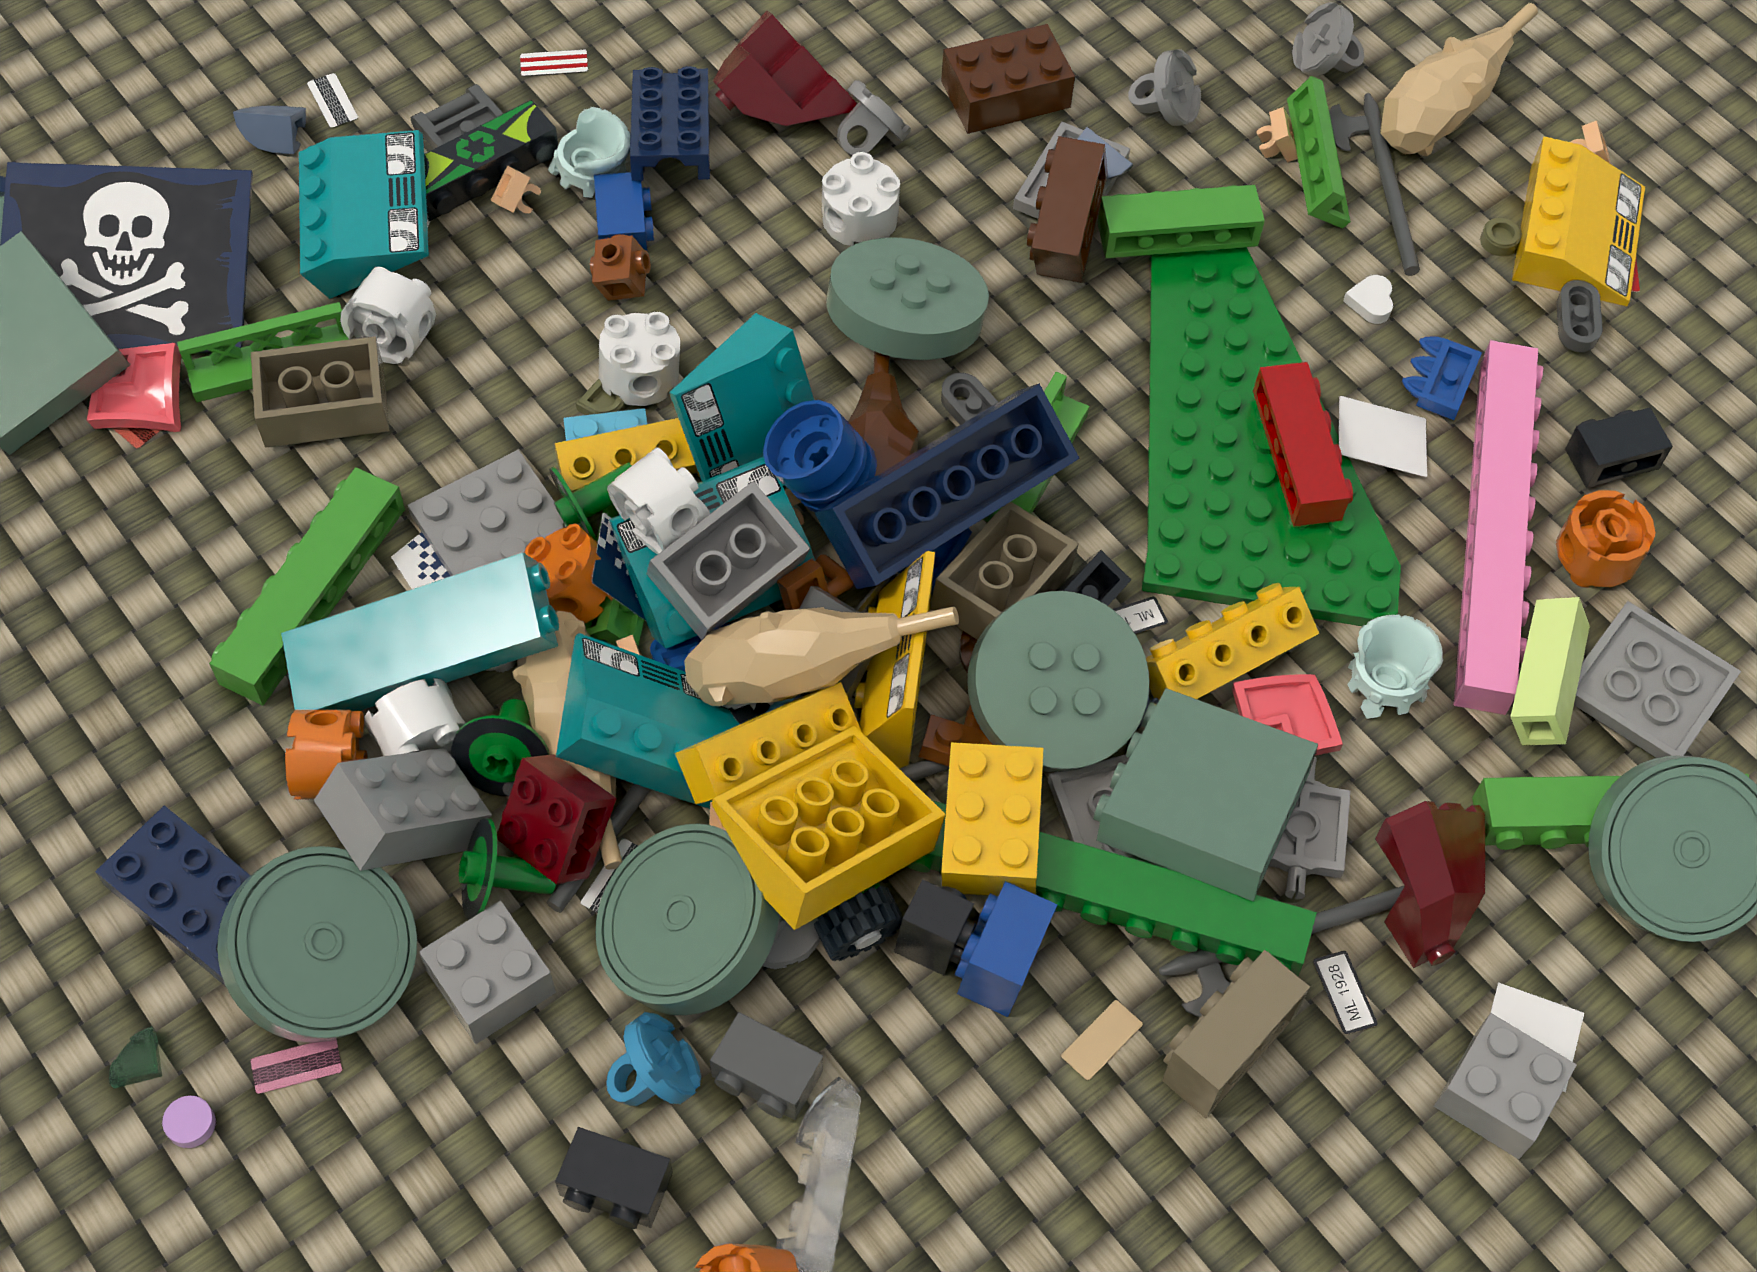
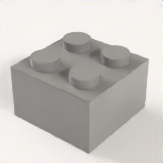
M501 900L419 951L428 975L475 1045L556 993L551 972Z
M1490 1013L1475 1033L1433 1107L1515 1158L1520 1159L1536 1141L1577 1064Z

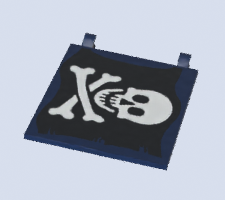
M7 162L6 177L0 176V197L4 196L0 246L21 231L38 249L118 349L176 343L178 346L177 342L244 326L253 172L252 170ZM243 341L238 342L235 346L242 348ZM205 350V351H201V352H197V353H213V352H212V351H209V350Z

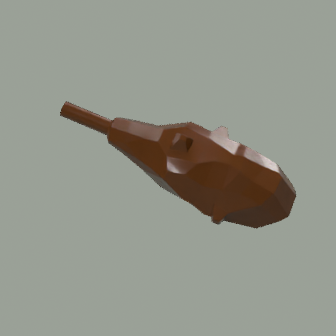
M874 351L873 374L867 376L858 404L848 422L874 450L877 461L875 476L918 451L919 430L904 411L895 377L889 374L890 356Z

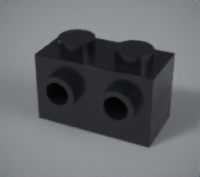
M1651 407L1634 412L1633 410H1625L1614 417L1598 421L1589 419L1580 423L1574 429L1565 451L1585 487L1589 488L1659 470L1673 445Z
M922 879L902 919L894 952L944 976L950 962L959 965L963 951L974 930L976 923L969 920L974 903L966 900L965 895L955 888L949 886H942L940 888Z
M578 1127L555 1183L559 1195L564 1197L563 1203L575 1210L589 1213L593 1207L610 1213L609 1219L623 1227L636 1229L638 1224L651 1228L673 1171L670 1158Z

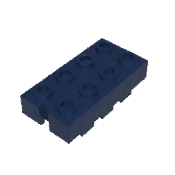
M686 66L678 69V73H663V69L656 67L633 70L630 138L632 181H644L643 173L645 167H655L660 160L668 157L680 160L685 166H698V180L710 179L708 68L698 69Z
M164 805L95 872L105 887L225 986L220 971L217 950L220 923L230 899L241 884L251 875Z

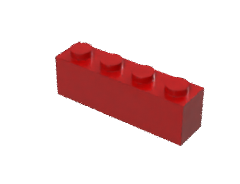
M1308 362L1260 367L1253 393L1293 527L1342 521L1348 504L1353 500V489L1348 478L1344 479L1341 469L1342 454L1338 444H1333L1330 415L1327 410L1323 411L1320 403L1321 389L1317 377H1312Z

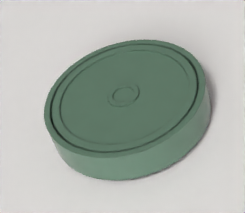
M877 238L857 243L844 250L836 258L831 268L826 306L834 324L856 343L872 351L896 358L931 360L960 353L977 340L983 327L989 293L980 273L969 262L950 250L915 239Z
M1049 591L1018 601L999 614L985 628L970 658L967 680L968 695L974 717L985 736L993 745L1044 748L1042 771H1072L1108 758L1132 737L1142 720L1147 706L1149 671L1144 651L1137 636L1118 613L1106 604L1084 594L1068 591Z
M1675 755L1643 762L1624 773L1612 784L1595 811L1589 833L1588 848L1595 882L1605 900L1622 918L1644 931L1665 938L1696 942L1725 936L1739 929L1757 915V784L1738 769L1717 760Z
M706 824L675 826L653 835L637 846L612 875L601 898L597 913L595 931L597 951L608 977L628 996L664 1014H698L727 1002L755 977L773 945L778 928L779 913L764 899L763 893L757 887L725 830Z
M325 846L307 847L285 853L273 859L249 876L236 890L224 911L220 923L217 947L221 975L231 997L244 1014L258 1026L279 1037L293 1041H331L360 1031L375 1023L400 999L409 983L417 954L416 926L411 908L403 892L381 867L360 871L345 849Z

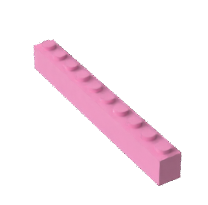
M1490 340L1479 369L1454 706L1506 715L1515 698L1520 676L1518 674L1519 663L1523 662L1527 639L1521 637V627L1525 626L1529 613V602L1523 601V591L1527 590L1531 578V567L1525 566V558L1529 555L1533 543V532L1527 531L1528 521L1530 522L1535 509V497L1529 496V493L1537 475V463H1531L1532 454H1535L1539 442V430H1534L1533 428L1541 409V398L1535 397L1536 389L1538 390L1541 384L1543 366L1537 365L1538 348Z

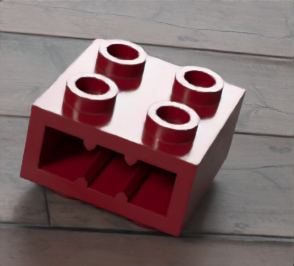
M555 754L522 758L507 805L502 813V820L497 831V840L555 884L587 879L594 864L616 797L564 760L557 758Z

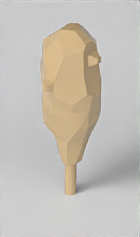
M1528 3L1504 26L1494 28L1480 35L1462 41L1455 37H1449L1445 41L1442 51L1427 56L1418 65L1406 71L1398 84L1385 98L1380 133L1387 142L1403 154L1419 153L1422 156H1429L1436 141L1457 130L1489 98L1500 75L1501 65L1514 43L1513 36L1538 14L1537 7L1532 3Z
M824 607L784 610L775 613L768 611L761 613V616L745 618L711 631L686 657L684 661L686 681L701 700L711 706L771 703L792 699L802 693L834 686L858 664L898 645L902 636L959 624V616L956 607L898 618L894 613H851L824 609Z
M557 610L555 612L559 620V630L555 631L558 647L518 659V667L513 671L514 679L521 684L532 729L543 738L550 755H556L575 636L578 633L590 636L585 629L584 621L578 620L571 612ZM564 760L616 797V777ZM609 818L600 844L603 862L608 870L618 868L623 862L611 818Z

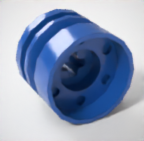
M821 400L804 401L787 409L773 423L765 438L763 455L766 466L810 511L817 512L875 477L877 461L874 450L830 403Z

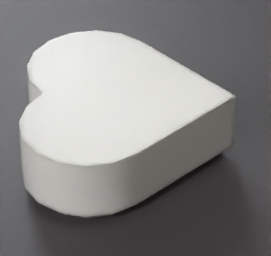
M1380 275L1368 276L1346 292L1343 302L1370 323L1381 324L1386 322L1393 308V302L1390 298L1392 292L1391 282Z

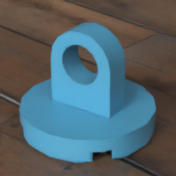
M644 1012L625 1026L623 1037L626 1053L612 1064L606 1081L607 1091L611 1098L629 1106H638L656 1094L671 1104H681L696 1093L695 1090L701 1083L698 1061L688 1042L684 1038L677 1041L670 1033L675 1029L670 1021L658 1014ZM633 1070H635L637 1074L636 1082L634 1086L629 1091H627V1078L629 1074Z

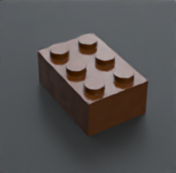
M1048 24L943 49L941 82L967 134L1071 108L1075 75Z
M1058 136L1055 150L1049 149L1045 162V173H1049L1046 187L1040 186L1038 190L1036 210H1040L1037 224L1031 223L1029 227L1027 246L1031 247L1030 260L1035 263L1037 275L1082 283L1099 215L1101 197L1103 196L1108 177L1105 144Z

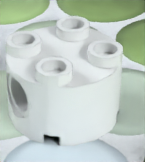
M857 152L852 155L851 159L835 164L822 179L823 225L833 239L848 246H853L854 242L860 243L871 239L888 238L895 231L897 225L900 196L899 178L890 167L878 160H874L870 154L865 152Z
M375 267L363 280L341 311L340 322L343 331L349 339H352L353 336L356 338L376 336L382 361L391 364L402 363L405 357L410 359L434 325L436 312L429 298L431 290L427 284L419 279L410 280L383 267Z
M664 313L612 315L605 321L599 341V379L603 390L611 396V392H613L627 405L647 406L659 403L667 398L668 391L678 385L680 338L675 328L669 324L668 316Z
M658 447L615 478V481L607 487L610 499L624 521L630 518L636 526L632 529L633 533L656 554H659L710 514L705 504L693 493L699 488L694 477L684 467L676 471L670 459Z
M433 678L435 681L434 686L429 687L425 679L411 682L379 699L375 703L378 709L375 715L368 710L365 715V726L380 746L383 756L446 748L451 755L453 739L466 722L455 708L452 693L443 680Z

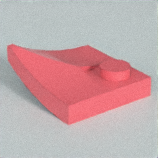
M176 343L119 349L131 365L91 394L86 421L94 429L145 428L180 432L179 378L182 357Z
M1279 675L1233 683L1232 692L1239 715L1317 743L1318 747L1315 756L1341 750L1343 743L1334 716L1315 675Z

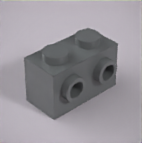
M738 1012L710 1060L711 1075L716 1078L714 1080L716 1085L727 1093L739 1096L742 1092L757 1100L758 1107L767 1114L776 1118H782L783 1115H786L796 1120L823 1072V1055Z

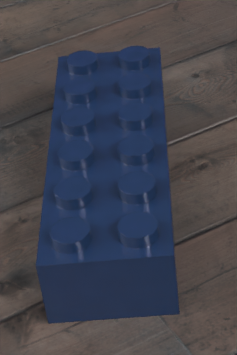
M1039 383L1014 392L817 511L815 515L856 589L876 586L912 564L926 551L931 552L1080 458Z

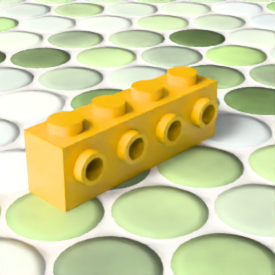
M679 418L555 443L559 471L571 492L584 487L628 462L633 466L656 447L660 448L667 455L676 471L684 467L690 474L698 473L700 477Z
M1280 583L1269 585L1256 593L1258 599L1247 605L1245 601L1230 605L1221 611L1222 618L1212 623L1210 620L1196 623L1185 630L1187 633L1186 637L1176 642L1174 639H1168L1151 647L1149 650L1152 655L1146 657L1149 671V688L1154 699L1158 698L1160 700L1165 688L1198 699L1318 635L1319 631L1300 587H1282Z
M839 682L834 686L816 690L676 752L675 755L695 804H700L713 800V798L854 725L860 731L861 729L843 685Z

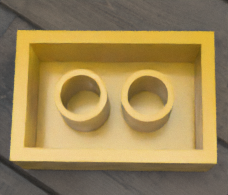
M951 742L941 872L942 886L955 888L963 894L989 895L992 893L999 896L1006 881L1036 895L1044 748Z

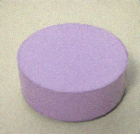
M184 1096L172 1102L166 1109L162 1120L165 1134L175 1145L182 1148H194L206 1142L212 1135L216 1125L213 1110L205 1100L197 1096Z

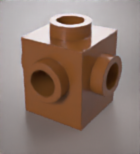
M618 234L611 238L596 240L595 253L590 260L592 283L608 301L644 297L646 274L650 272L651 267L648 252L640 246L632 235Z

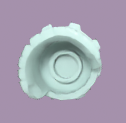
M596 107L584 109L578 116L576 129L561 139L557 150L554 151V157L548 170L553 175L560 173V185L565 189L574 185L583 189V197L593 198L595 192L594 175L626 173L625 163L627 161L625 159L630 151L631 133L624 122L616 115H612L611 112Z
M1385 615L1368 621L1367 625H1363L1359 631L1357 639L1359 651L1353 653L1355 658L1348 666L1352 670V678L1347 685L1351 693L1360 691L1367 698L1364 699L1360 707L1367 719L1380 717L1384 710L1382 706L1397 707L1398 715L1406 714L1409 712L1412 703L1417 700L1422 703L1425 701L1427 689H1430L1428 682L1442 665L1443 651L1439 637L1425 623L1418 619L1414 620L1413 617L1406 615L1402 617L1400 615Z

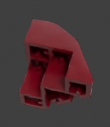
M768 11L757 20L724 60L713 79L715 85L720 89L715 93V96L729 111L736 106L745 115L784 126L849 113L858 104L840 83L829 75L807 49L798 43L774 15Z
M1424 801L1386 818L1375 838L1405 885L1384 923L1413 968L1428 961L1431 966L1438 965L1455 953L1454 946L1485 895V812L1480 805H1471L1464 810L1461 804L1445 802L1438 809L1433 801Z

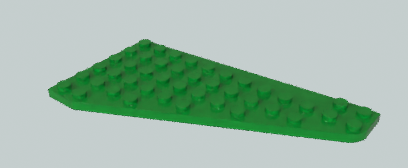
M1248 248L1150 255L1147 551L1141 591L1225 605H1233L1245 601L1247 605L1258 599L1256 593L1269 585L1280 583L1282 587H1300L1313 619L1363 626L1367 625L1368 621L1377 617L1398 615L1401 565L1349 457L1342 455L1341 469L1344 479L1348 478L1352 484L1353 500L1348 504L1342 521L1293 527L1253 389L1260 367L1301 363L1302 360ZM1320 399V403H1321L1322 409H1323V411H1324L1325 408H1324V405H1323V403H1322V401H1321V399ZM1331 422L1330 434L1333 444L1339 445L1338 434Z

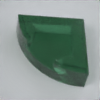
M153 1027L134 1034L117 1059L113 1060L109 1072V1083L114 1089L162 1077L157 1033Z

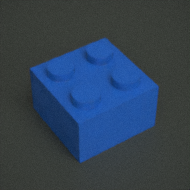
M1006 881L999 896L990 893L955 972V976L962 978L957 994L1008 1017L1058 904Z

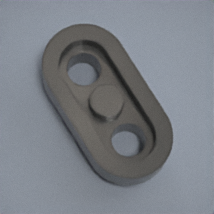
M1569 281L1562 287L1556 301L1559 339L1565 347L1572 351L1587 352L1596 346L1602 334L1600 294L1592 284L1586 281Z
M952 374L942 384L941 402L960 425L998 403L983 384L971 374ZM956 397H964L966 400H958Z

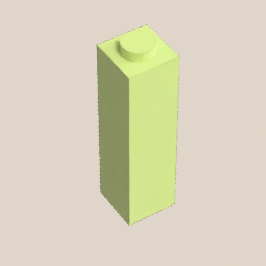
M1580 597L1536 600L1510 716L1522 745L1566 744L1590 628Z

